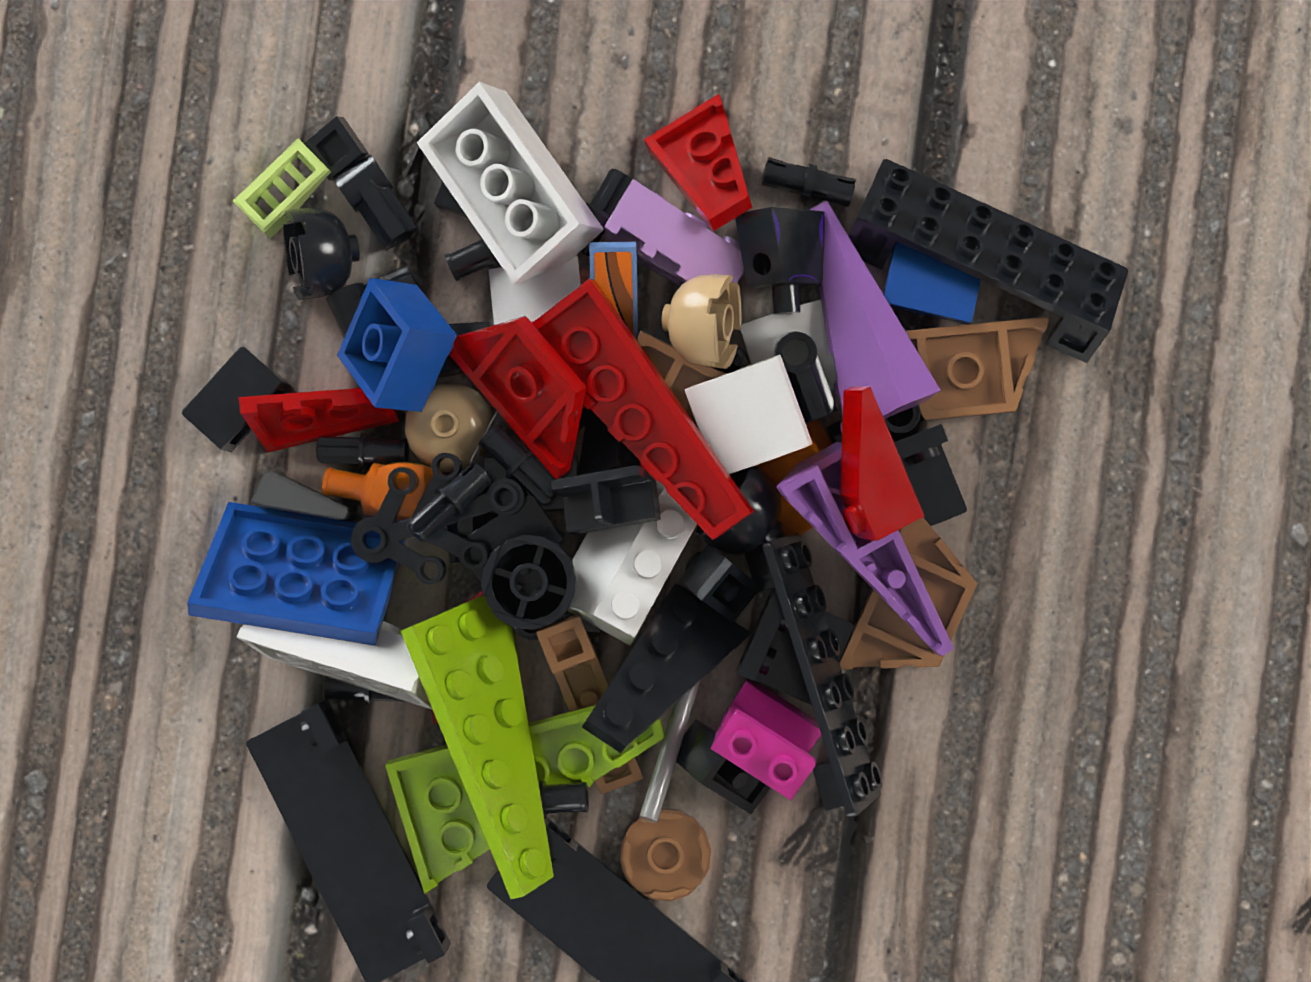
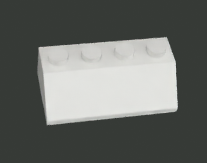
M478 82L417 142L513 284H520L571 260L604 230L521 111L504 90Z
M658 481L656 483L661 520L588 532L572 560L577 575L575 597L567 611L574 615L580 614L583 620L628 645H631L697 525L667 493L662 483Z
M383 621L376 646L245 624L238 632L237 638L269 659L432 709L402 635H399L400 628Z

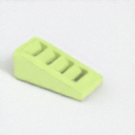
M298 138L243 190L233 202L271 239L283 227V224L290 220L284 216L285 211L299 209L331 171ZM297 157L313 172L307 179L292 164ZM285 171L299 184L294 191L280 178ZM273 185L287 197L281 204L269 192ZM262 198L274 209L268 216L257 206Z

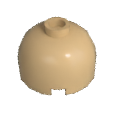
M707 274L696 276L683 283L675 292L671 304H666L663 308L662 329L664 332H669L670 342L677 353L690 363L717 369H727L735 357L738 345L729 344L732 331L740 330L741 296L738 283L731 282L733 279L732 275Z
M444 382L435 385L422 412H407L405 435L410 450L423 464L431 467L433 459L438 454L452 453L460 458L463 470L470 463L478 443L486 432L494 414L491 406L478 391L464 384ZM482 447L479 450V456L486 455L487 451ZM445 458L441 461V472L454 471V462L450 458Z

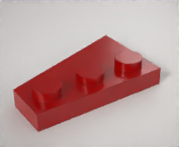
M717 94L644 139L648 152L713 232L753 208L720 94Z
M361 388L238 397L241 415L267 453L315 442L321 436L336 437L399 422L397 409L374 407Z

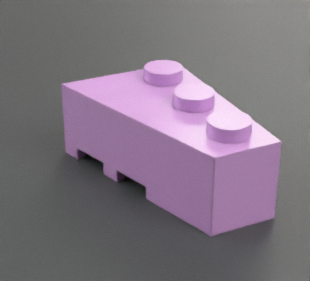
M632 179L604 226L607 242L636 241L637 262L678 286H681L682 282L685 283L696 276L707 274L732 275L733 279L731 282L739 284L745 274L740 244L737 240L726 235L721 238L709 230V226L704 221L690 213L682 212L662 196L649 190L634 179Z

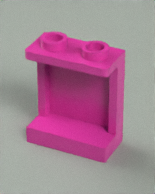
M746 678L724 711L710 749L789 800H792L815 767L816 759L809 755V752L821 736L817 720L758 682Z

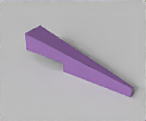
M827 201L820 203L811 210L824 211L823 280L819 290L829 354H833L837 375V380L834 383L835 394L840 396L843 414L844 390L851 386H870L885 420L887 417L925 403L941 390Z
M835 442L798 463L776 486L780 494L937 655L943 656L952 651L954 647L899 530L878 541L858 538L857 535H854L848 529L842 515L845 506L840 497L842 443Z

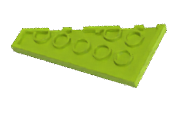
M482 595L403 629L400 632L510 899L524 897L553 878L554 874L512 626L499 620L491 611L492 609L487 604L486 597Z
M595 705L529 722L538 783L539 781H545L546 785L587 782L588 787H590L594 781L612 769L621 767L664 739L665 731L661 718L622 753H619L582 728ZM447 745L388 760L385 765L424 894L438 886L439 882L456 871L459 872L472 864L474 859L490 849Z

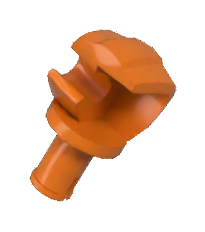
M405 462L387 465L373 463L366 475L328 467L322 481V494L324 496L361 501L364 515L375 517L390 489L388 486L390 472L398 467L411 468L417 473L419 484L413 493L406 495L394 522L397 523L412 517L433 476L432 468L428 466ZM402 472L397 476L396 484L401 490L407 489L411 480L407 473Z

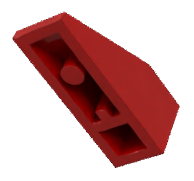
M851 386L843 392L840 497L845 509L842 511V515L848 529L854 535H857L858 538L878 541L924 517V513L871 387Z

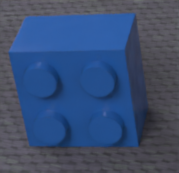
M370 278L337 356L374 407L422 412L430 393L434 390L444 362L452 351L457 334L417 285Z

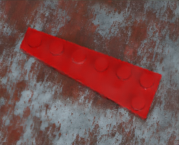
M588 279L532 322L586 385L583 405L587 409H591L608 427L607 430L641 461L640 465L656 481L662 483L667 493L712 540L718 538L755 512L594 279Z

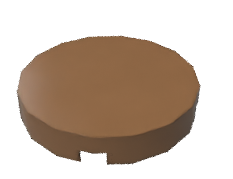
M662 808L657 823L648 822L638 817L630 824L622 839L620 861L625 878L636 890L652 900L673 901L688 896L701 884L710 869L711 848L705 830L694 817L679 809Z

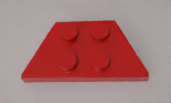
M526 316L456 336L452 351L449 354L550 474L556 480L567 474L571 468L587 388L586 385Z

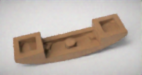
M580 614L536 629L537 637L551 672L556 677L569 712L596 705L609 683ZM634 757L621 767L612 769L595 782L600 794H604L643 779V775L637 758Z

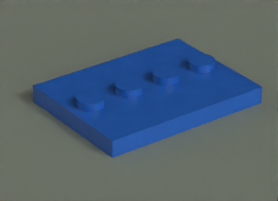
M228 502L187 602L189 616L376 646L400 563L390 558L378 563L366 562L359 558L351 544L352 531L357 522ZM371 531L367 535V544L371 548H377L381 542L380 535L376 531ZM407 539L402 540V541H399V542H401L402 544L406 545Z

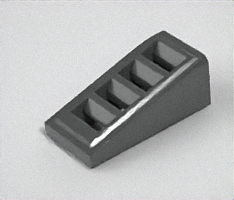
M274 471L264 473L251 500V503L260 507L343 521L352 520L356 513L354 508L329 496H324L322 493Z

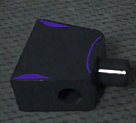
M779 207L746 211L735 218L746 283L750 288H772L774 315L800 313L799 287L817 285L823 280L824 211Z

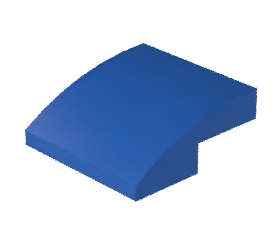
M896 242L890 254L888 263L890 266L883 292L890 307L961 324H971L981 280Z

